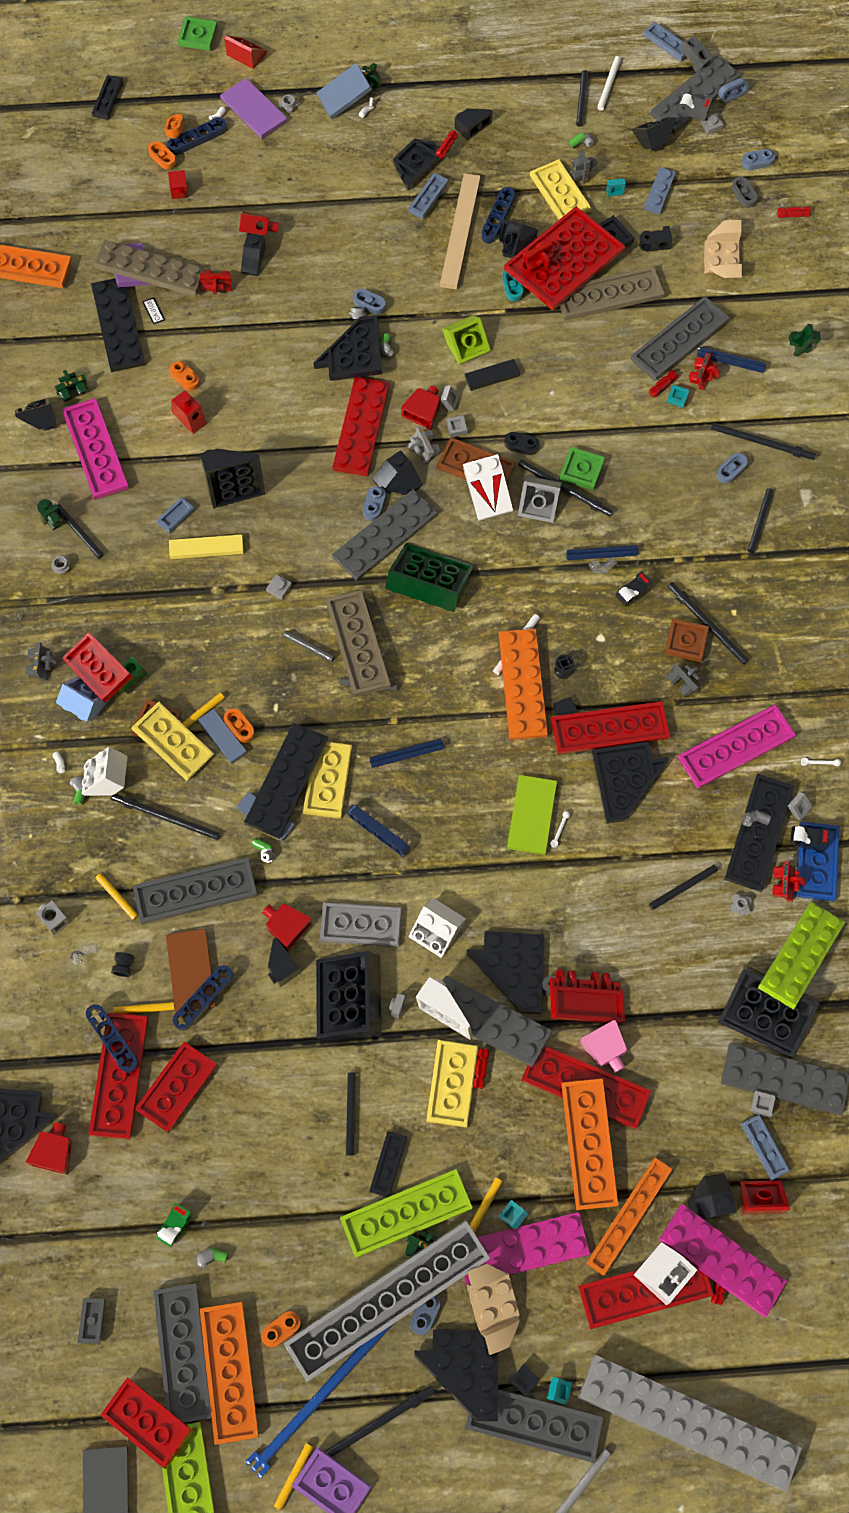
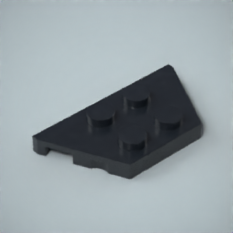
M414 138L393 158V164L408 191L441 160L436 156V151L440 146L435 145V142Z

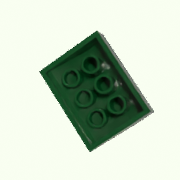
M405 543L388 571L385 589L447 611L455 612L473 572L474 565Z

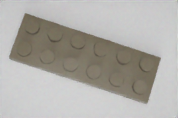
M105 239L94 262V268L192 296L196 295L200 285V273H204L203 267Z
M652 266L590 280L559 306L564 320H570L664 298V291L656 270Z
M362 590L327 598V608L354 697L390 689L391 684Z

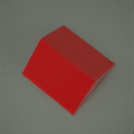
M225 35L227 56L252 69L255 68L267 53V50L242 37Z
M781 1180L740 1181L742 1215L784 1214L790 1210Z

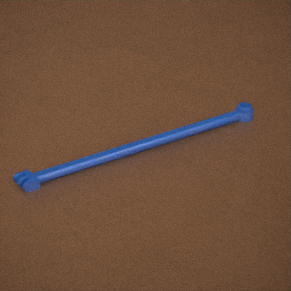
M394 1324L358 1347L259 1455L257 1451H254L245 1461L247 1466L253 1460L257 1462L251 1468L253 1472L260 1466L263 1468L257 1475L259 1479L271 1468L268 1461Z

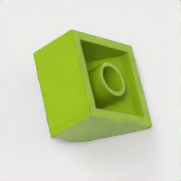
M472 315L442 328L447 345L459 364L491 351L480 317Z

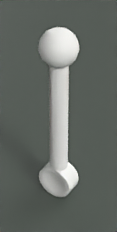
M802 758L801 765L832 764L840 766L841 760L824 761Z
M568 811L563 812V819L557 834L550 843L552 848L558 846V839L567 818L570 817Z

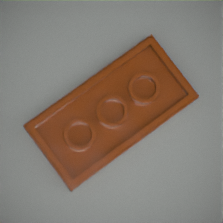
M450 437L436 465V469L466 480L463 464L497 454ZM499 456L507 485L516 462Z
M206 929L166 935L175 1013L212 974ZM212 985L207 986L204 991L205 994L213 995L214 987ZM198 1000L191 1004V1009L194 1011L200 1010L202 1007V1003ZM214 1001L208 1008H215L216 1002Z

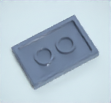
M355 63L316 93L327 113L333 119L370 92L372 88L359 65Z

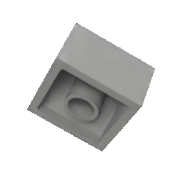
M526 476L518 516L553 523L562 483Z

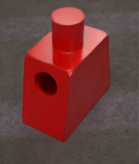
M243 211L240 218L239 232L267 235L268 231L278 233L279 222L269 221L270 216ZM258 221H259V222H263V224H264V227H263V228L258 227V225H257V222H258Z
M433 385L427 391L417 388L401 406V417L431 430L440 409V397L437 396L438 388Z
M187 391L181 392L171 400L172 413L192 434L207 424L200 404Z
M269 904L262 912L269 919L265 924L267 930L274 938L277 937L287 952L312 924L309 916L286 904H282L278 910Z
M55 1122L51 1133L41 1131L26 1163L32 1167L68 1175L72 1140L63 1137L67 1125Z

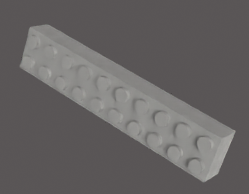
M465 1220L284 1342V1345L304 1379L308 1382L467 1275L468 1270L479 1267L489 1260L490 1257L467 1220Z
M597 1355L592 1357L577 1397L780 1491H788L802 1449L801 1447Z

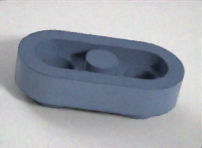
M744 78L734 80L720 88L718 97L724 103L730 102L744 95L749 88V83Z
M770 149L748 152L743 155L741 164L747 170L769 167L774 163L775 154Z
M358 289L353 294V301L356 306L364 307L365 310L373 314H381L385 311L386 303L383 297L366 289Z
M735 453L718 468L717 479L722 483L732 482L745 470L748 462L746 456L741 453Z
M374 486L368 490L363 506V516L369 521H374L382 513L386 499L385 490L382 487Z
M437 1295L431 1298L434 1301L432 1307H427L425 1302L415 1309L410 1321L411 1330L415 1334L425 1335L430 1331L440 1308V1299ZM420 1319L425 1321V1326L422 1328L417 1326V1321Z

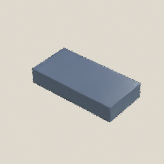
M181 497L156 520L157 524L171 534L195 511V507Z

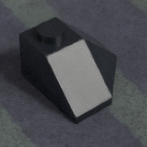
M666 117L661 119V123L660 121L647 122L632 128V131L644 149L655 151L660 149L661 145L666 144L676 118Z
M503 219L498 236L499 241L503 243V256L513 258L537 238L538 229Z
M49 397L27 404L24 410L22 408L15 410L16 418L39 430H50L56 425Z
M401 450L386 459L372 478L377 486L385 490V493L396 492L406 495L412 489L416 491L423 486L412 462Z
M724 1173L704 1176L687 1201L689 1209L704 1220L733 1216L737 1213L733 1193Z

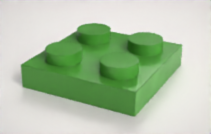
M185 16L178 39V46L210 51L217 29V21Z
M570 447L559 480L594 490L605 457Z

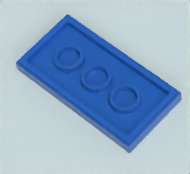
M801 821L799 826L818 830L822 828L830 829L828 846L824 852L798 847L797 871L800 872V877L806 879V884L800 886L795 897L835 902L837 895L840 826Z

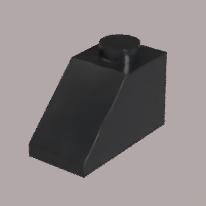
M467 108L456 115L454 129L465 139L469 140L492 123L493 111L490 109Z
M247 233L243 246L242 274L258 276L266 250L265 237L263 235Z
M275 937L272 941L268 962L270 973L267 975L273 984L278 983L282 987L298 976L300 970L277 937Z

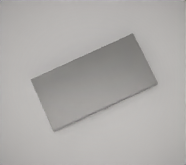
M323 902L320 942L399 947L402 907Z

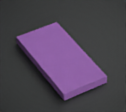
M247 78L220 95L221 100L261 139L287 123V117Z

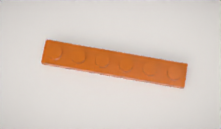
M657 1158L652 1160L586 1262L588 1266L602 1276L606 1274L672 1171L669 1166Z

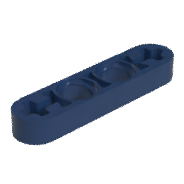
M218 117L180 134L177 138H171L167 143L168 149L174 155H179L223 135L227 131L226 120ZM202 131L209 132L207 135L200 134ZM189 137L194 138L192 142L186 141Z
M504 187L500 190L482 229L481 238L483 242L490 244L497 239L503 219H506L514 202L515 192L512 188ZM499 206L505 207V210H504V211H498V210H497V207H499ZM493 219L499 220V223L493 224L490 221Z
M352 804L347 809L346 814L353 821L400 856L405 857L411 850L406 842L358 806Z
M219 966L176 1012L173 1017V1024L178 1030H188L231 983L233 973L228 966ZM227 971L228 978H222L219 981L221 987H218L217 983L212 980L215 979L216 981H218L221 977L219 973H225ZM209 985L216 988L215 993L211 996L206 995L204 992L205 988ZM196 1000L202 1003V1007L198 1011L191 1009L192 1002ZM188 1009V1011L194 1016L191 1018V1016L188 1015L186 1018L187 1023L185 1025L183 1023L178 1025V1018H185V1016L187 1015V1012L185 1010Z
M97 1004L89 1006L86 1010V1017L118 1066L125 1073L135 1072L138 1068V1060L104 1009ZM93 1010L99 1012L98 1015L102 1022L99 1023L95 1017L91 1018ZM106 1025L112 1027V1032L108 1036L101 1034V1029ZM115 1042L123 1043V1048L120 1052L112 1050V1045ZM124 1054L130 1061L134 1060L131 1063V1068H129L128 1066L124 1067L126 1063L121 1057Z

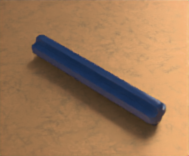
M699 347L697 352L698 357L704 358L705 354L709 353L711 354L710 360L763 373L766 367L764 362L705 347Z
M637 545L568 549L566 551L567 560L637 556L639 549Z
M436 739L372 756L369 761L371 767L375 768L444 749L442 739Z

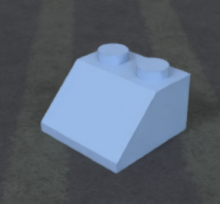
M79 676L62 684L56 701L64 710L72 712L79 719L86 722L95 718L107 704Z

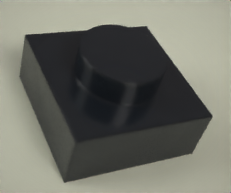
M523 1364L509 1382L526 1397L540 1379Z

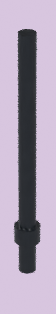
M713 423L711 430L791 453L794 457L800 458L801 456L814 460L816 453L803 450V447H793Z
M522 459L518 463V466L541 479L561 482ZM561 482L560 490L591 506L590 509L596 512L599 511L608 517L612 516L613 510L602 505V502L597 499L593 500Z
M673 582L667 586L677 596L676 599L681 604L684 603L705 626H709L708 629L743 665L749 661L689 599V595L685 591H681Z
M118 794L111 795L110 800L123 804L125 808L130 810L136 809L215 840H218L220 837V833L139 803L136 799L129 796L126 798Z
M429 1386L418 1394L413 1393L407 1397L408 1400L324 1452L331 1457L335 1456L412 1407L413 1409L421 1405L420 1402L435 1394L434 1390Z

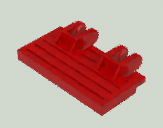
M558 969L556 978H550L551 1019L609 1023L613 1020L617 1023L625 1022L624 992L621 991L620 982L611 983L609 973H602L601 984L598 972H593L590 980H577L574 970H569L565 974L563 969Z

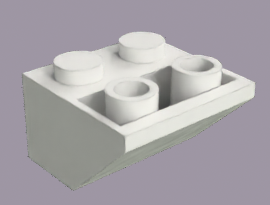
M108 747L92 759L87 760L84 765L82 794L114 795L123 789L128 756Z
M432 898L423 907L408 937L442 958L458 935L466 918Z
M661 1242L634 1276L664 1304L668 1305L695 1274L697 1269L683 1256Z

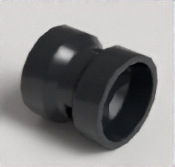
M564 654L556 659L554 672L558 678L568 679L572 675L574 660L571 656Z
M116 952L114 956L115 965L112 966L111 973L121 977H131L132 969L130 967L134 963L135 956L129 953Z

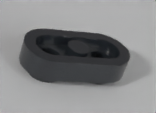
M509 432L504 440L505 447L511 451L526 455H534L539 451V440L530 435Z

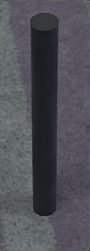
M583 70L581 73L576 126L578 127L583 125L588 78L587 70Z
M770 488L766 489L747 550L750 553L755 552L773 494V490Z
M58 504L61 517L98 559L102 558L103 552L61 504Z
M715 865L710 866L649 903V907L651 910H655L718 871Z
M349 1072L347 1077L346 1156H354L356 1073Z

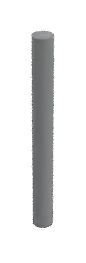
M606 1449L601 1452L556 1513H567L611 1456Z

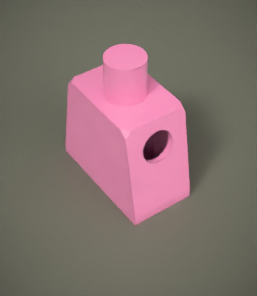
M615 1020L581 1038L580 1044L600 1068L610 1064L615 1073L625 1068L620 1057L626 1054L627 1048Z

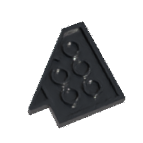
M377 315L360 317L313 363L314 369L329 367L330 381L382 374Z
M649 742L592 750L591 753L606 824L625 821L668 763V757L652 759Z
M485 931L484 950L467 949L466 954L520 1013L541 1014L544 935Z
M0 1089V1164L56 1119L57 1115L54 1113L40 1112L42 1092Z
M433 1329V1351L414 1350V1357L475 1421H498V1352L489 1355L485 1337L479 1330Z

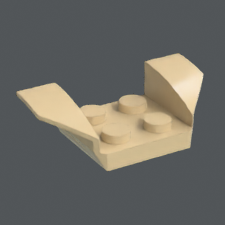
M725 220L707 237L704 244V274H717L723 278H742V264H739L741 220Z
M483 1264L468 1270L470 1283L467 1285L477 1327L485 1337L489 1355L509 1348L520 1322V1314L509 1274L489 1264Z

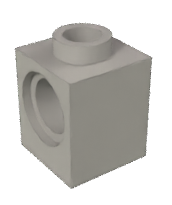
M53 901L44 903L40 906L39 911L36 912L53 935L70 924ZM51 913H56L54 919L47 920Z

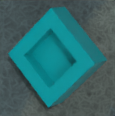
M625 179L608 180L607 197L624 195Z
M673 385L667 398V403L683 408L690 390Z
M511 1200L498 1217L514 1230H517L529 1213Z
M552 1377L547 1399L567 1405L572 1383Z

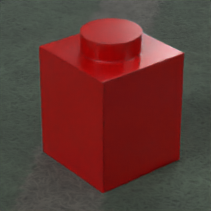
M185 170L168 172L172 199L189 197Z

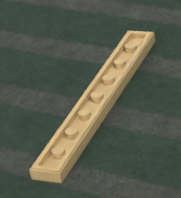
M465 173L463 175L440 287L457 290L480 183L479 175Z

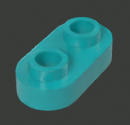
M504 271L502 282L506 297L510 301H519L523 296L522 284Z

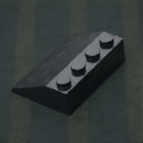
M210 449L200 453L206 486L213 509L265 495L259 454L225 449Z
M365 951L316 960L317 1039L367 1038L382 1035L380 956Z
M745 964L718 1023L793 1059L819 1006V1000L803 993L796 1007L792 1009L760 990L758 987L766 974Z

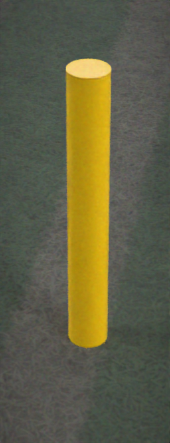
M219 693L182 722V724L187 728L225 699L222 693Z
M102 873L98 874L95 877L96 880L132 920L137 919L138 913Z
M174 1002L113 1007V1013L116 1014L175 1010Z
M496 1177L470 1223L474 1233L503 1182Z
M305 1444L274 1504V1507L282 1510L293 1489L291 1485L303 1469L314 1448L309 1444Z

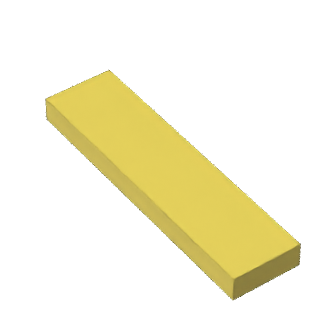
M242 535L169 540L170 559L244 554Z

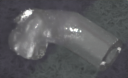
M611 557L604 564L592 560L589 566L593 573L606 574L617 562Z
M754 810L743 815L742 824L750 827L752 822L758 821L768 825L771 816Z
M97 943L79 945L70 955L72 964H81L82 957L85 954L98 953Z

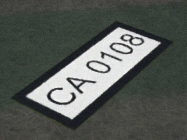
M154 297L142 301L153 325L165 320Z

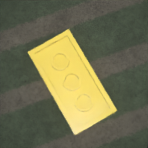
M560 159L530 171V177L558 219H561L575 206L585 214L591 212V206Z
M160 702L155 704L132 726V730L186 781L214 756V753Z
M326 743L307 783L303 814L342 819L352 745Z
M438 1040L426 1122L467 1128L478 1045Z

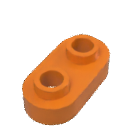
M181 114L172 115L167 119L164 127L167 137L174 139L180 136L185 124Z
M155 141L149 144V156L163 169H171L176 165L175 155L163 143Z
M176 361L171 364L170 374L172 378L185 390L193 391L199 387L198 375L184 362Z
M232 708L225 712L224 722L237 740L242 743L250 742L254 738V729L241 711ZM236 718L237 721L231 722V719ZM248 732V735L242 736V733Z
M292 1311L282 1314L263 1329L261 1334L263 1343L271 1348L279 1346L300 1329V1317ZM289 1318L294 1320V1324L291 1327L286 1325V1320ZM270 1332L276 1333L274 1340L268 1338Z

